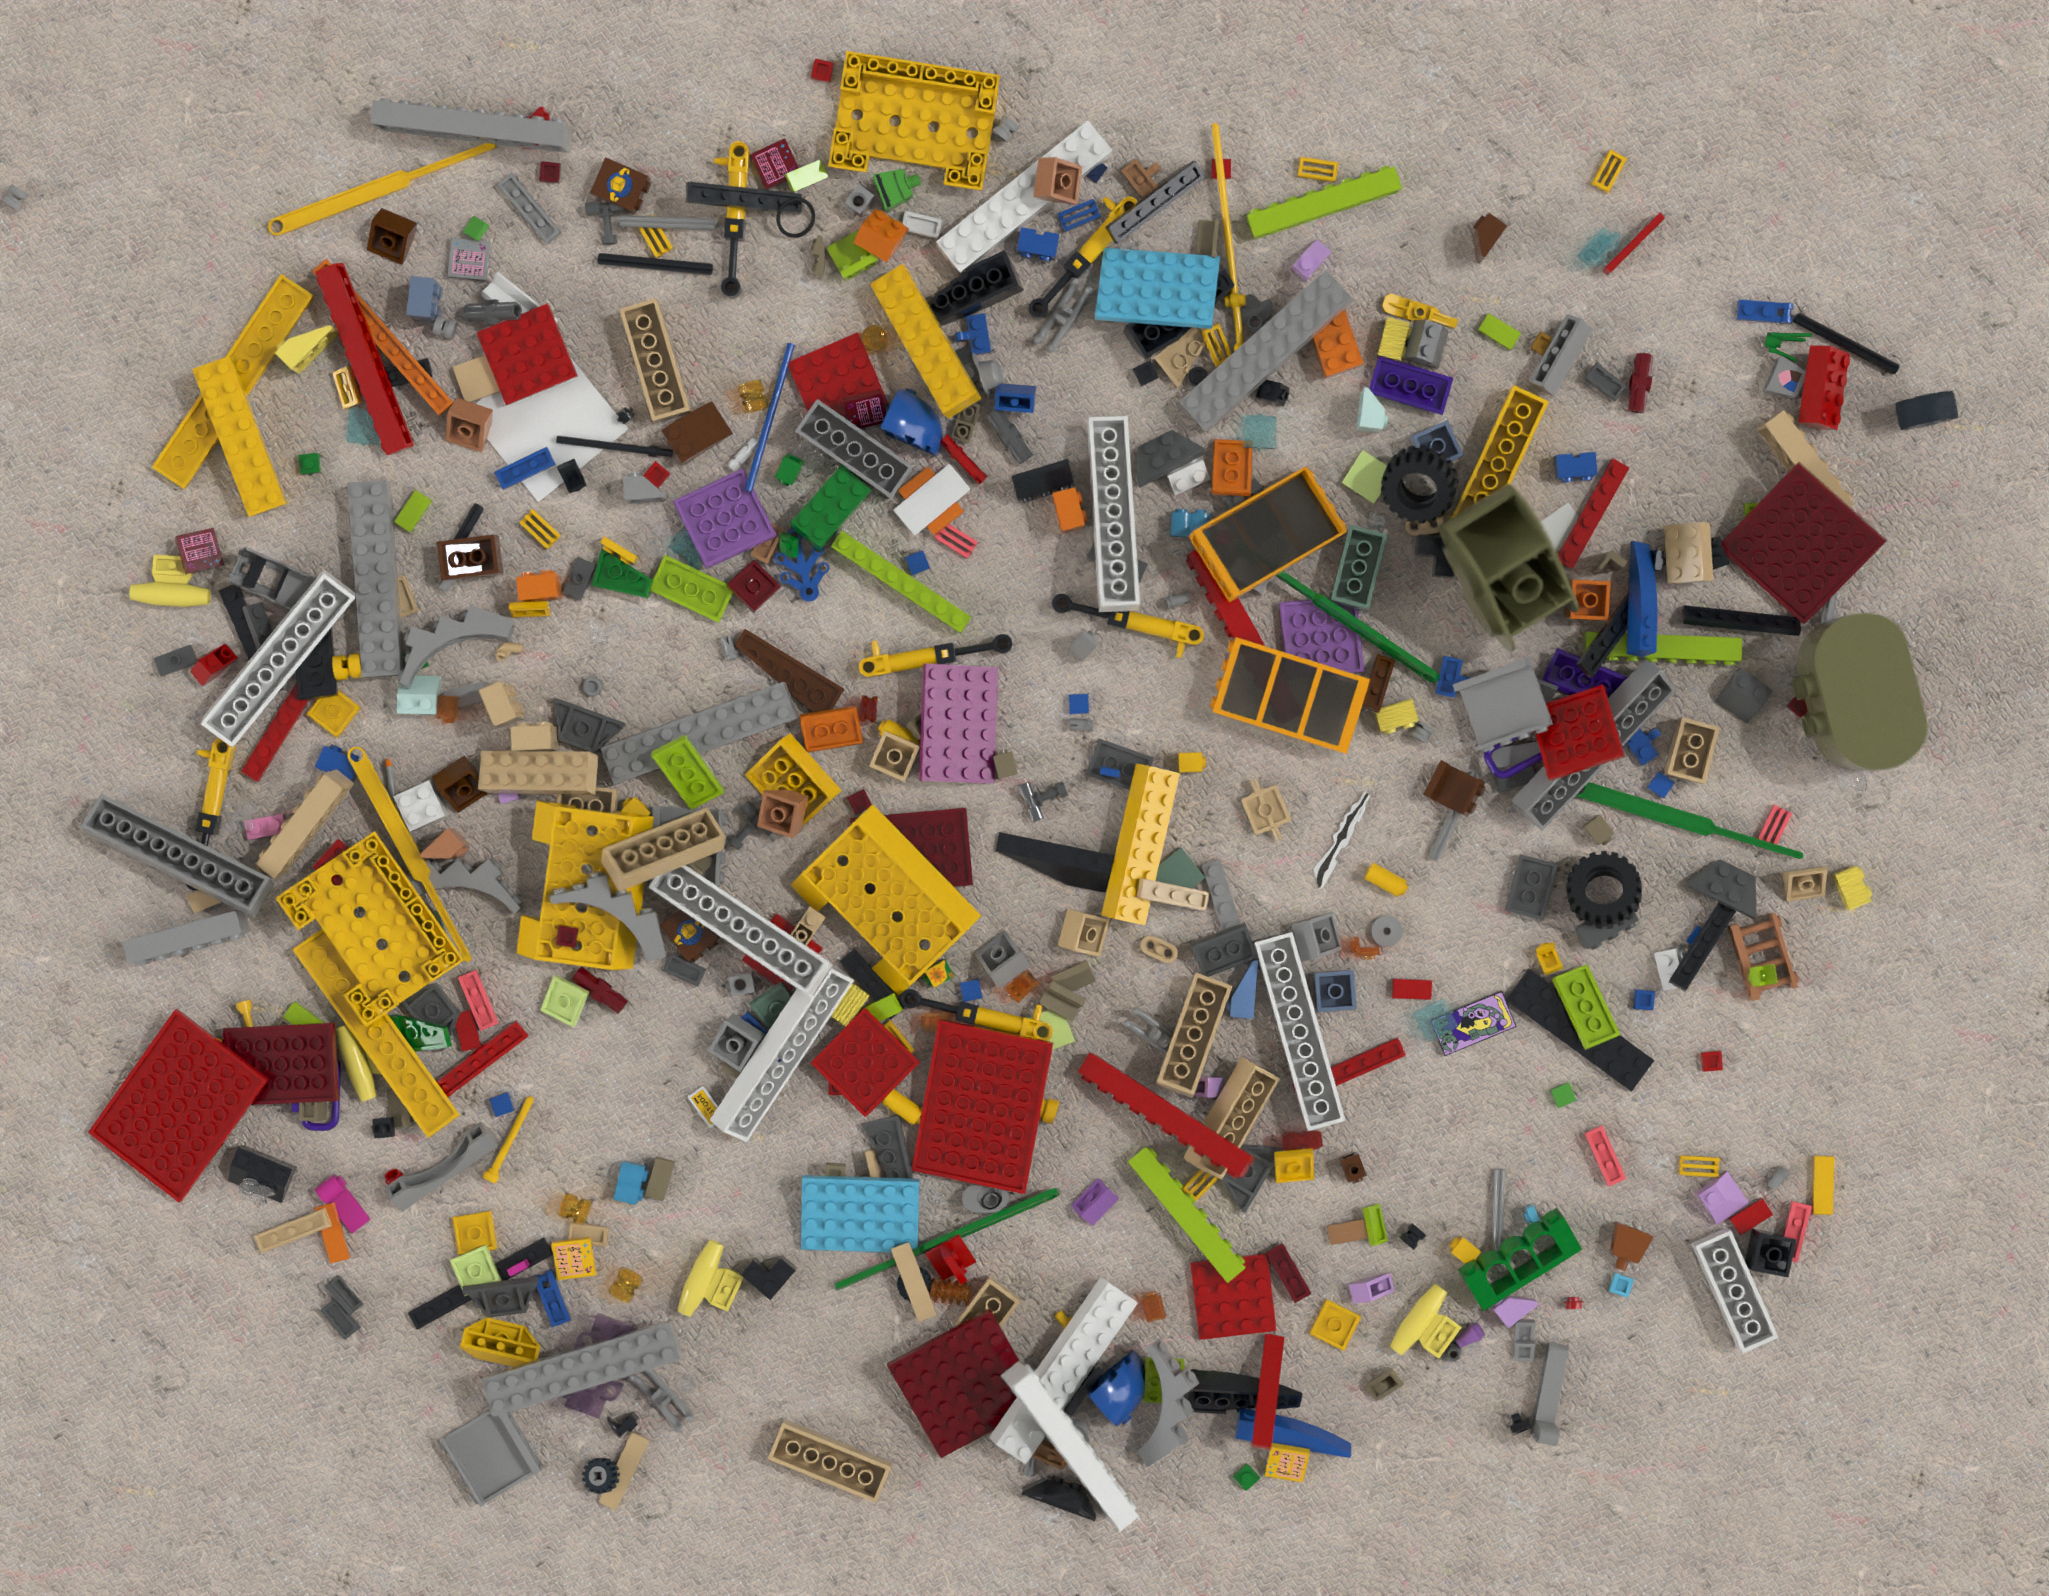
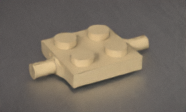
M1257 778L1254 781L1250 780L1249 782L1254 792L1240 800L1255 835L1271 831L1275 842L1278 841V838L1279 840L1283 839L1278 828L1282 824L1291 821V817L1277 784L1268 788H1261Z

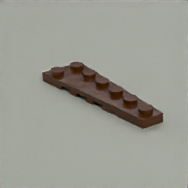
M744 629L735 644L737 648L778 683L786 682L789 692L812 712L833 709L845 690Z

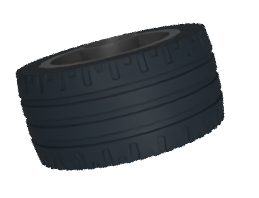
M1952 390L1919 395L1895 403L1898 424L1901 430L1929 426L1958 418L1956 399Z

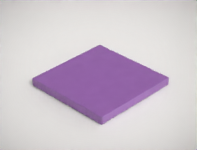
M743 468L673 500V504L706 569L777 537L754 489L752 493L745 491L748 477Z
M1311 600L1279 603L1283 651L1285 653H1288L1290 639L1289 654L1349 673L1364 672L1361 636L1315 606ZM1340 606L1359 619L1358 610ZM1285 658L1286 680L1315 677L1316 667ZM1323 670L1321 677L1338 674Z

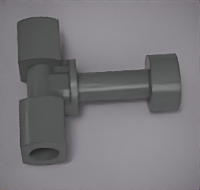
M599 201L585 203L587 216L599 215V218H603L605 235L601 236L602 245L617 244V235L612 234L611 217H614V213L624 212L626 209L611 202L602 204Z
M1063 781L1056 783L1057 788L1042 794H1038L1037 791L1033 792L1030 782L1019 786L1024 799L1026 798L1030 808L1028 811L1033 822L1044 818L1040 809L1043 806V801L1058 795L1061 798L1068 796Z
M750 801L741 808L749 817L747 819L748 824L737 836L732 834L728 839L737 850H740L744 845L742 841L754 828L757 831L759 829L763 830L768 836L772 833V831L757 827L758 809Z

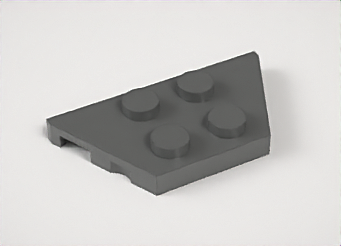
M1174 430L1138 447L1137 484L1139 488L1205 455V449Z
M554 698L558 740L581 749L597 753L626 724Z
M1721 859L1689 880L1686 884V887L1752 919H1755L1757 915L1756 876Z
M438 983L424 986L401 1002L414 1019L446 1026L450 1037L461 1014Z
M1242 1144L1241 1149L1254 1156V1161L1243 1178L1239 1176L1234 1178L1226 1173L1222 1181L1243 1213H1246L1273 1168L1274 1152L1283 1151V1148Z
M538 1276L463 1286L462 1292L465 1296L468 1294L473 1299V1304L480 1308L482 1313L489 1318L526 1313L529 1302L533 1297L535 1286L538 1284Z

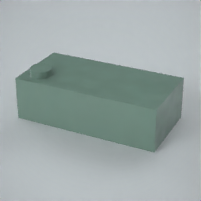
M1349 525L1330 598L1332 602L1339 606L1368 612L1388 534Z

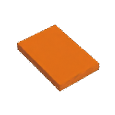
M1214 439L1211 494L1251 496L1253 441Z
M928 466L898 489V491L906 500L934 477L935 474ZM955 502L926 527L935 536L962 515L964 511Z
M857 705L799 715L805 750L807 752L864 743Z

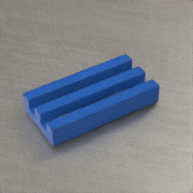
M1094 199L1058 213L1065 232L1101 218ZM1087 206H1092V208L1082 211L1073 216H1070L1066 219L1063 218V216L1071 214ZM1092 212L1095 213L1091 217L1066 226V223Z

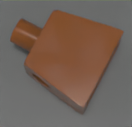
M1615 1222L1610 1246V1253L1618 1256L1614 1267L1626 1271L1629 1261L1638 1264L1654 1236Z

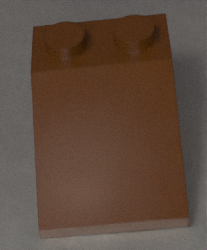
M712 401L661 430L683 465H686L733 434Z
M495 534L437 542L442 581L504 575L499 536Z

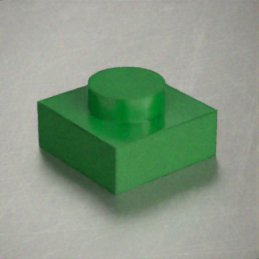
M319 453L298 455L301 475L321 473Z
M787 532L781 533L779 535V552L791 558L797 557L799 539Z
M1246 1463L1233 1475V1478L1247 1491L1260 1479V1476Z

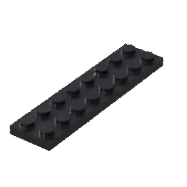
M1529 968L1506 998V1001L1631 1092L1655 1061L1621 1035L1585 1050L1557 989Z

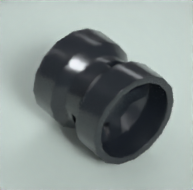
M1411 1223L1408 1226V1231L1402 1233L1399 1238L1415 1250L1419 1240H1423L1427 1235Z

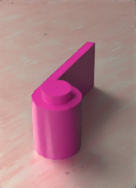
M333 1174L316 1187L315 1191L324 1203L335 1202L339 1218L352 1234L371 1219L345 1186L347 1183L341 1175Z

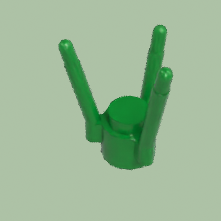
M1767 332L1764 347L1769 348L1770 353H1775L1797 362L1796 358L1777 350L1776 347L1780 348L1782 341L1805 342V338L1799 337H1812L1813 334Z

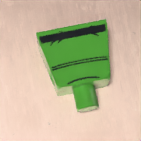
M904 169L873 175L886 213L912 199L913 193L911 188L922 185L918 174L906 177Z

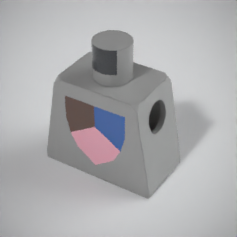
M1780 356L1776 359L1762 392L1793 400L1797 398L1799 392L1803 393L1806 371L1787 358Z

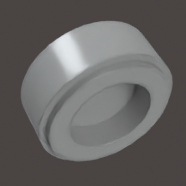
M589 677L583 682V691L588 696H597L602 692L603 685L598 678Z

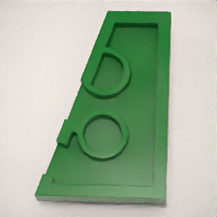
M601 548L592 586L648 599L653 580Z
M397 1014L391 1016L392 1021L414 1052L452 1046L446 1026Z

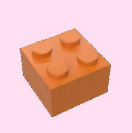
M875 209L861 225L853 243L883 261L888 262L901 246L909 228L904 226L902 222L887 216L885 212Z
M1074 487L1052 493L1061 533L1064 534L1083 529L1088 520L1085 510L1081 511L1080 504L1083 502L1080 491L1076 492Z
M540 571V575H535L533 572L521 573V577H516L518 600L521 602L563 599L561 578L555 571Z
M1568 579L1577 599L1579 610L1573 613L1565 607L1564 618L1608 620L1611 581Z

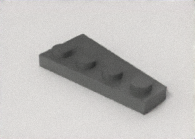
M896 1115L861 1123L878 1155L880 1163H882L886 1171L887 1177L914 1179L900 1116Z

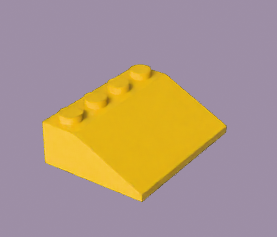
M791 733L781 739L745 774L762 795L765 790H792L807 795L808 800L803 826L842 791Z

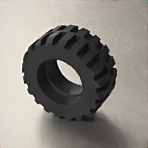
M1415 445L1409 446L1407 451L1402 449L1398 454H1395L1388 463L1381 481V494L1384 496V503L1390 505L1389 510L1392 513H1398L1397 517L1401 519L1403 517L1407 518L1408 522L1412 523L1414 520L1418 521V523H1425L1426 520L1432 522L1437 517L1441 518L1445 515V512L1450 509L1455 498L1459 481L1457 479V470L1455 468L1452 469L1454 466L1453 462L1450 459L1446 460L1447 455L1443 452L1439 454L1436 452L1437 449L1433 447L1427 449L1424 445H1420L1419 448H1416ZM1411 473L1424 474L1433 480L1437 491L1426 496L1414 494L1406 488L1402 478Z
M1601 851L1599 855H1596L1595 852L1589 853L1590 857L1586 859L1583 856L1579 859L1580 863H1575L1572 867V873L1568 874L1566 892L1570 909L1573 913H1576V917L1580 921L1584 920L1588 926L1595 924L1597 929H1602V926L1612 929L1614 924L1621 926L1624 924L1625 919L1630 920L1633 917V912H1637L1639 909V902L1642 900V884L1639 872H1636V867L1633 863H1628V858L1625 856L1619 858L1618 853L1612 852L1611 855L1607 854V851ZM1610 876L1622 884L1623 892L1612 903L1598 904L1587 897L1586 886L1594 878Z

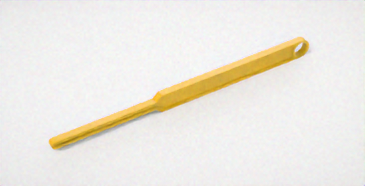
M485 143L408 173L402 170L396 171L275 217L269 221L268 230L275 236H281L408 188L412 180L494 150L496 144ZM275 221L283 223V229L279 233L272 231L271 227Z
M352 747L347 754L348 760L413 878L422 882L463 959L466 962H470L472 956L429 879L431 870L425 859L420 856L421 852L365 750L361 747ZM355 749L361 750L363 754L362 759L358 762L353 761L351 758V753Z

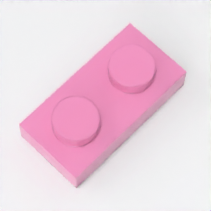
M284 814L244 821L248 840L279 834L282 831L281 826L285 822Z

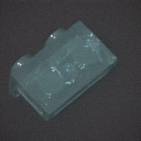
M1603 227L1578 254V257L1591 269L1596 264L1600 266L1607 259L1605 254L1609 250L1613 252L1620 244L1618 240L1622 236L1616 231L1611 234Z
M684 526L673 537L669 546L676 554L682 556L690 566L700 570L703 562Z

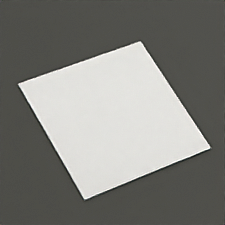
M573 360V365L578 374L576 378L510 405H505L501 392L482 398L476 403L493 409L492 424L487 440L508 465L548 447L556 465L522 481L538 502L564 482L557 469L558 465L575 458L581 469L604 450L556 443L557 435L614 442L629 430L625 424L616 420L618 415Z

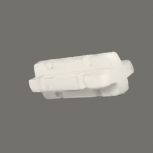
M751 438L748 445L744 446L727 465L733 471H736L740 464H743L753 453L752 451L757 449L758 442Z

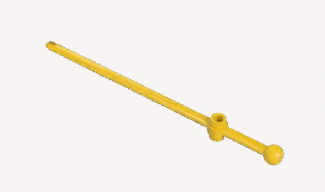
M1213 123L1212 137L1228 275L1235 285L1230 290V296H1225L1226 308L1232 307L1236 336V344L1233 347V351L1235 352L1244 344L1240 306L1246 305L1245 294L1238 293L1219 125Z

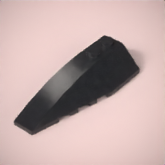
M1003 250L968 267L961 276L953 279L950 282L951 284L938 291L927 303L940 326H943L1024 291V288L1006 251Z
M1225 269L1218 273L1215 305L1235 286ZM1129 323L1125 325L1123 332L1133 349L1144 359H1147L1177 342L1192 327Z
M999 832L996 852L1066 885L1106 893L1114 857L1112 854Z
M1190 1370L1196 1375L1199 1384L1183 1396L1190 1402L1194 1410L1193 1412L1226 1414V1410L1237 1409L1238 1413L1240 1408H1256L1259 1378L1215 1370ZM1279 1384L1276 1409L1299 1408L1303 1396L1302 1392Z

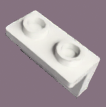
M1201 457L1166 474L1175 495L1210 480Z
M1682 946L1654 953L1663 991L1677 988L1669 983V980L1686 954Z

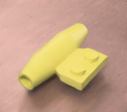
M154 555L152 574L155 582L132 584L130 586V600L151 605L192 607L209 605L211 601L210 589L188 584L193 577V573L185 575L180 556Z
M347 1025L336 1028L340 1054L349 1080L361 1102L376 1097L373 1074H381V1072Z
M710 1239L697 1257L682 1290L677 1311L681 1314L691 1317L704 1297L711 1305L727 1312L729 1311L744 1277L727 1267L718 1268L724 1247L723 1244Z
M1435 1283L1418 1299L1400 1324L1390 1344L1394 1351L1403 1355L1419 1339L1423 1348L1438 1359L1441 1357L1462 1328L1448 1316L1437 1314L1448 1293Z

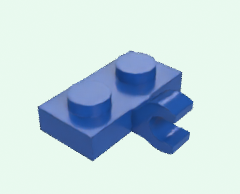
M985 313L966 316L968 332H956V342L969 340L971 355L972 353L976 355L991 353Z
M1448 656L1443 657L1435 694L1455 698L1456 692L1453 684L1470 679V677L1460 675L1463 660Z
M1654 728L1646 735L1639 729L1626 742L1642 766L1659 755L1650 743L1661 735L1658 728Z

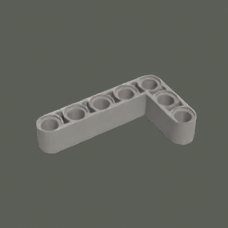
M1548 1342L1530 1431L1531 1436L1537 1443L1552 1446L1558 1445L1560 1429L1556 1426L1555 1419L1568 1358V1345Z

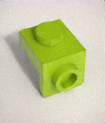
M1774 964L1749 968L1748 979L1753 987L1778 983Z

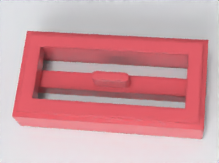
M950 524L936 535L935 539L967 559L978 543ZM946 527L951 531L955 532L956 534H958L959 536L963 537L967 541L971 542L972 545H967L963 541L959 540L955 536L945 531ZM944 534L948 538L952 539L956 543L968 549V552L966 553L958 547L951 544L950 542L946 541L941 537V535Z
M1773 805L1757 839L1777 845L1792 813L1777 805ZM1778 811L1779 813L1773 823V826L1767 838L1764 839L1763 837L1770 825V822L1775 812ZM1783 814H1784L1785 817H1784V819H1783V821H1782V823H1781V825H1780V827H1779V829H1778V831H1777V833H1776V835H1775L1773 841L1770 842V840H1771V838H1772V836H1773V834H1774V832H1775V830H1776V828H1777V826H1778V824H1779V822H1780V820H1781V818H1782V816H1783Z

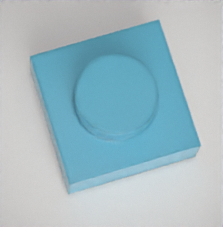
M1532 1204L1524 1207L1526 1212L1523 1214L1528 1224L1540 1221Z
M1614 1272L1608 1291L1628 1298L1634 1279Z

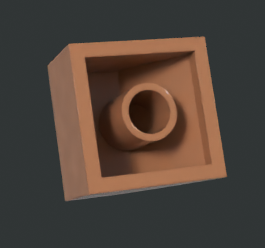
M1056 157L1039 158L1033 197L1049 202L1077 205L1082 166Z
M456 398L448 411L445 440L482 452L491 428L493 409Z
M765 790L763 792L757 827L794 838L802 831L808 796L792 790Z
M447 828L420 856L422 858H461L469 851L467 847L470 844L455 828Z

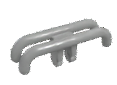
M1078 278L1072 280L1061 300L1038 335L1034 338V343L1040 344L1055 322L1060 324L1061 328L1047 346L1049 353L1055 351L1093 292L1092 287H1086L1073 310L1066 306L1080 283Z
M1134 1007L1133 1014L1147 1022L1153 1029L1150 1033H1147L1127 1019L1123 1022V1025L1166 1055L1167 1046L1171 1041L1173 1031L1142 1009Z
M653 1369L644 1372L659 1387L654 1393L637 1375L627 1376V1379L632 1381L670 1421L677 1433L682 1432L683 1427L675 1415L666 1407L670 1400L681 1410L688 1422L694 1420L691 1410Z

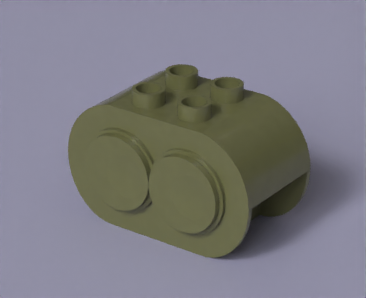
M1506 484L1439 525V533L1446 546L1443 548L1445 557L1464 587L1462 592L1470 609L1484 630L1491 637L1495 636L1509 652L1515 650L1512 637L1560 607L1565 606L1573 613L1579 610L1577 599L1547 532L1532 508L1512 485Z
M1857 613L1831 619L1811 630L1803 640L1798 651L1797 671L1799 676L1792 678L1795 697L1797 700L1805 699L1808 714L1801 717L1806 737H1815L1816 744L1821 753L1833 764L1847 770H1886L1902 765L1917 754L1925 742L1928 722L1908 643L1900 627L1892 620L1881 615Z

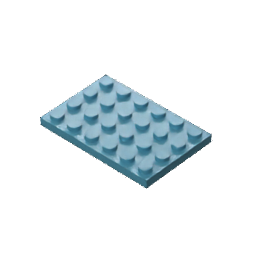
M1105 248L1103 250L1095 320L1212 329L1220 256L1212 258V256Z
M802 1175L801 1250L892 1252L891 1248L906 1242H910L912 1250L918 1248L919 1179Z

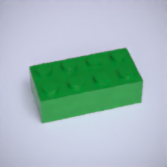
M841 465L791 521L790 527L818 551H821L868 498L872 489L845 466Z

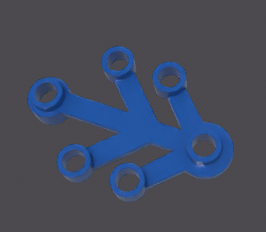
M791 528L788 531V534L791 535L793 532L796 531L793 528ZM799 534L798 564L789 560L783 553L776 554L775 561L777 564L784 565L801 575L803 583L792 578L789 572H782L780 580L782 583H788L800 590L801 598L811 602L817 599L819 595L817 586L824 574L828 573L829 565L825 562L819 563L817 566L818 572L812 581L810 580L809 572L818 557L824 553V548L820 553H817L813 546V552L806 562L801 545L803 537ZM778 556H784V561L778 562ZM826 565L827 570L824 572L820 571V566ZM784 574L789 575L788 581L782 580ZM811 588L813 590L812 595H807L806 589Z

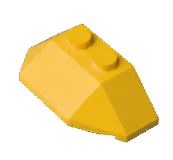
M489 1317L464 1328L460 1343L461 1349L477 1359L511 1367L538 1360L541 1347L525 1326Z

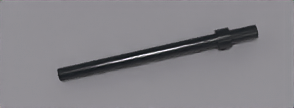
M558 435L556 438V443L648 454L649 457L673 456V450L658 448L655 445L647 447Z

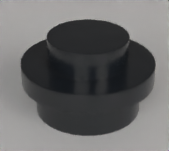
M1194 367L1190 370L1188 378L1192 385L1197 386L1208 376V373L1202 367Z
M626 407L622 408L617 413L619 417L616 420L622 424L627 423L635 415L632 412L633 409L631 407L628 409Z

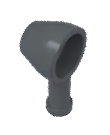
M1451 1342L1442 1355L1447 1361L1456 1362L1460 1359L1462 1350L1457 1343ZM1451 1351H1456L1454 1357L1450 1356Z

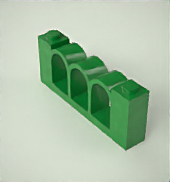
M1558 1208L1542 1216V1221L1528 1225L1522 1237L1512 1236L1502 1242L1499 1251L1489 1250L1483 1253L1477 1261L1473 1259L1457 1269L1483 1311L1582 1250ZM1542 1235H1550L1555 1245L1537 1256L1533 1250L1535 1240ZM1520 1249L1528 1250L1532 1259L1513 1270L1510 1265L1512 1254ZM1495 1264H1504L1509 1274L1490 1285L1486 1277L1489 1268Z

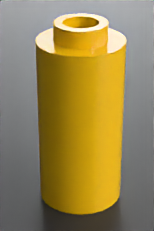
M891 719L883 720L878 728L881 737L885 730L917 745L921 741V739L917 741L910 730Z
M1374 862L1371 863L1363 878L1396 897L1403 896L1408 889V885H1406L1407 880Z
M893 1089L881 1103L910 1124H920L922 1108L897 1090Z

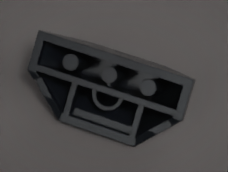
M1053 1475L1052 1477L1046 1476L1022 1488V1495L1094 1522L1096 1520V1514L1085 1490L1081 1488L1082 1485L1071 1482L1069 1484L1064 1482L1063 1478Z

